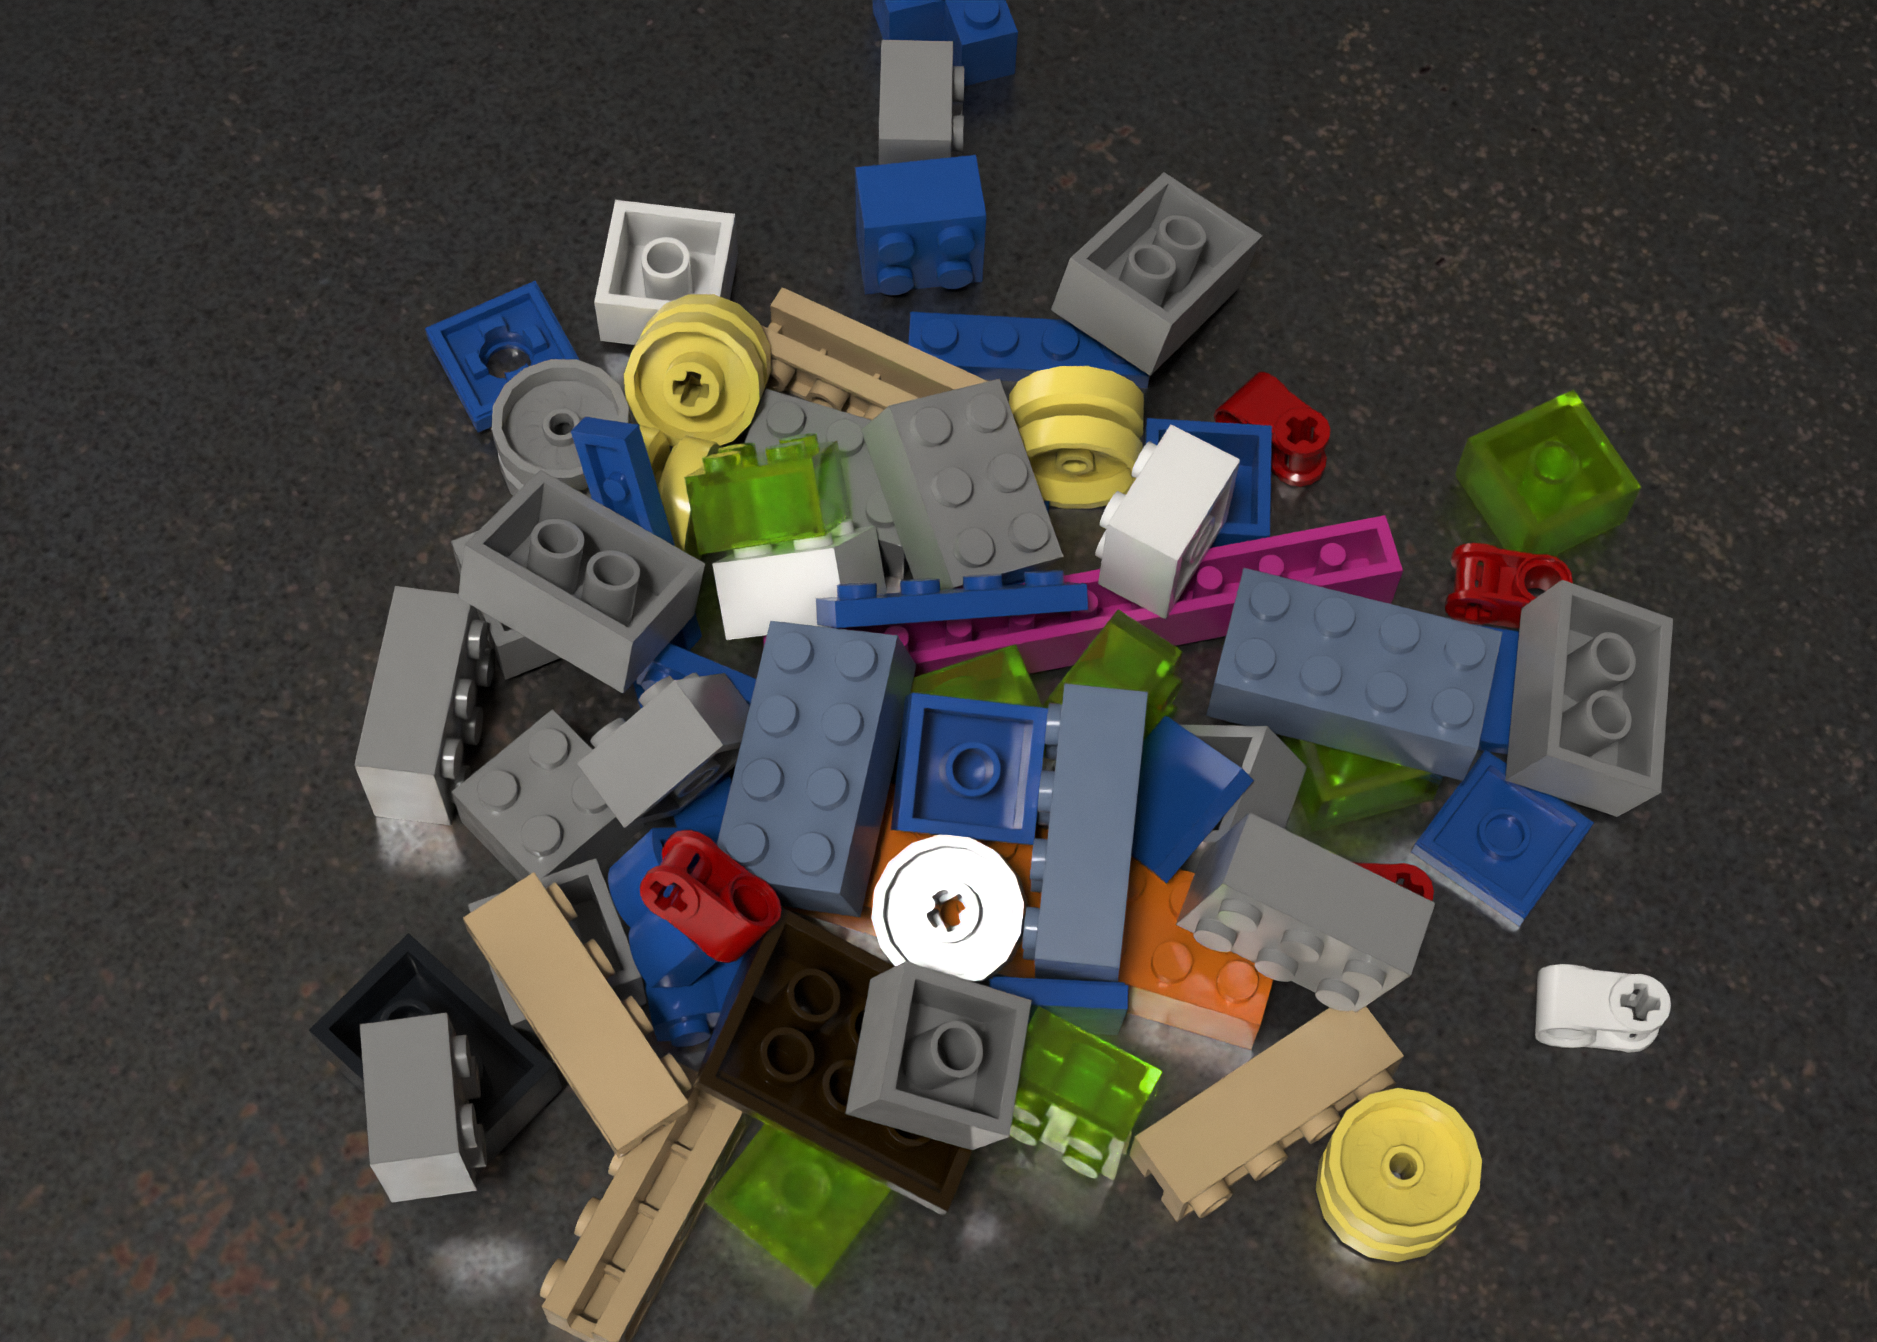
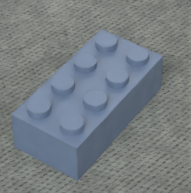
M1243 568L1206 716L1245 726H1268L1276 734L1463 781L1479 747L1503 632Z
M770 621L717 846L750 873L766 881L774 889L781 906L861 917L901 736L905 696L910 694L916 669V663L898 635Z
M1065 683L1062 704L1049 703L1045 734V759L1056 760L1055 771H1041L1037 809L1039 812L1038 825L1049 826L1048 839L1034 838L1030 870V891L1042 893L1040 908L1026 907L1022 949H1024L1023 959L1035 960V978L1118 982L1148 692Z

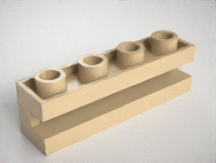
M783 287L770 305L771 323L767 328L761 325L771 349L772 371L766 388L776 392L785 390L804 400L873 420L889 405L987 382V380Z
M533 872L463 917V920L472 939L619 1159L640 1145L643 1137L661 1125L668 1126L688 1112L689 1102L683 1094L690 1090L692 1085L675 1058L668 1053L659 1059L644 1037L654 1029L636 1000L629 996L621 1002L606 979L614 975L615 971L597 942L591 939L583 945L569 925V922L575 919L577 914L563 891L555 882L544 888Z
M1366 1006L1358 1012L1352 1010L1340 1011L1329 1007L1136 1135L1129 1156L1144 1177L1152 1173L1164 1192L1161 1201L1176 1222L1195 1211L1199 1218H1203L1218 1209L1232 1197L1233 1193L1228 1187L1249 1173L1255 1181L1262 1179L1286 1161L1288 1156L1284 1150L1302 1137H1305L1309 1144L1315 1143L1338 1126L1342 1119L1338 1114L1357 1100L1361 1101L1369 1094L1393 1089L1397 1083L1392 1077L1404 1055Z
M679 1062L678 1064L692 1085V1088L683 1094L689 1102L688 1112L668 1126L661 1125L643 1137L640 1145L619 1159L614 1154L608 1173L614 1176L601 1200L592 1197L586 1204L574 1231V1234L580 1237L567 1261L561 1258L555 1261L540 1290V1296L546 1299L542 1308L548 1322L586 1342L633 1341L753 1119L752 1116L694 1087L698 1072Z

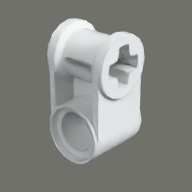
M1571 964L1549 965L1541 968L1537 976L1535 1036L1541 1043L1560 1048L1589 1047L1618 1050L1627 1053L1640 1052L1652 1044L1658 1035L1659 1028L1669 1016L1671 1008L1669 993L1662 983L1644 974L1599 971ZM1635 989H1639L1637 995L1633 994ZM1625 1006L1635 1007V1013L1637 1018L1642 1019L1643 1021L1634 1020L1632 1009L1627 1008ZM1630 1034H1636L1633 1038L1629 1037Z

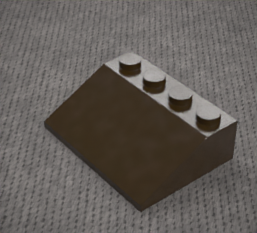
M781 907L782 911L779 920L746 951L727 992L694 1087L941 1215H945L950 1208L972 1150L845 1114L870 979L895 966Z

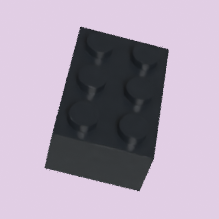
M408 933L309 1029V1032L322 1055L365 1094L360 1024L447 1013L456 1035L467 1034L471 1056H476L481 1097L470 1099L469 1104L473 1103L477 1124H482L488 1165L562 1089L555 1066ZM485 1167L475 1168V1175L477 1176Z

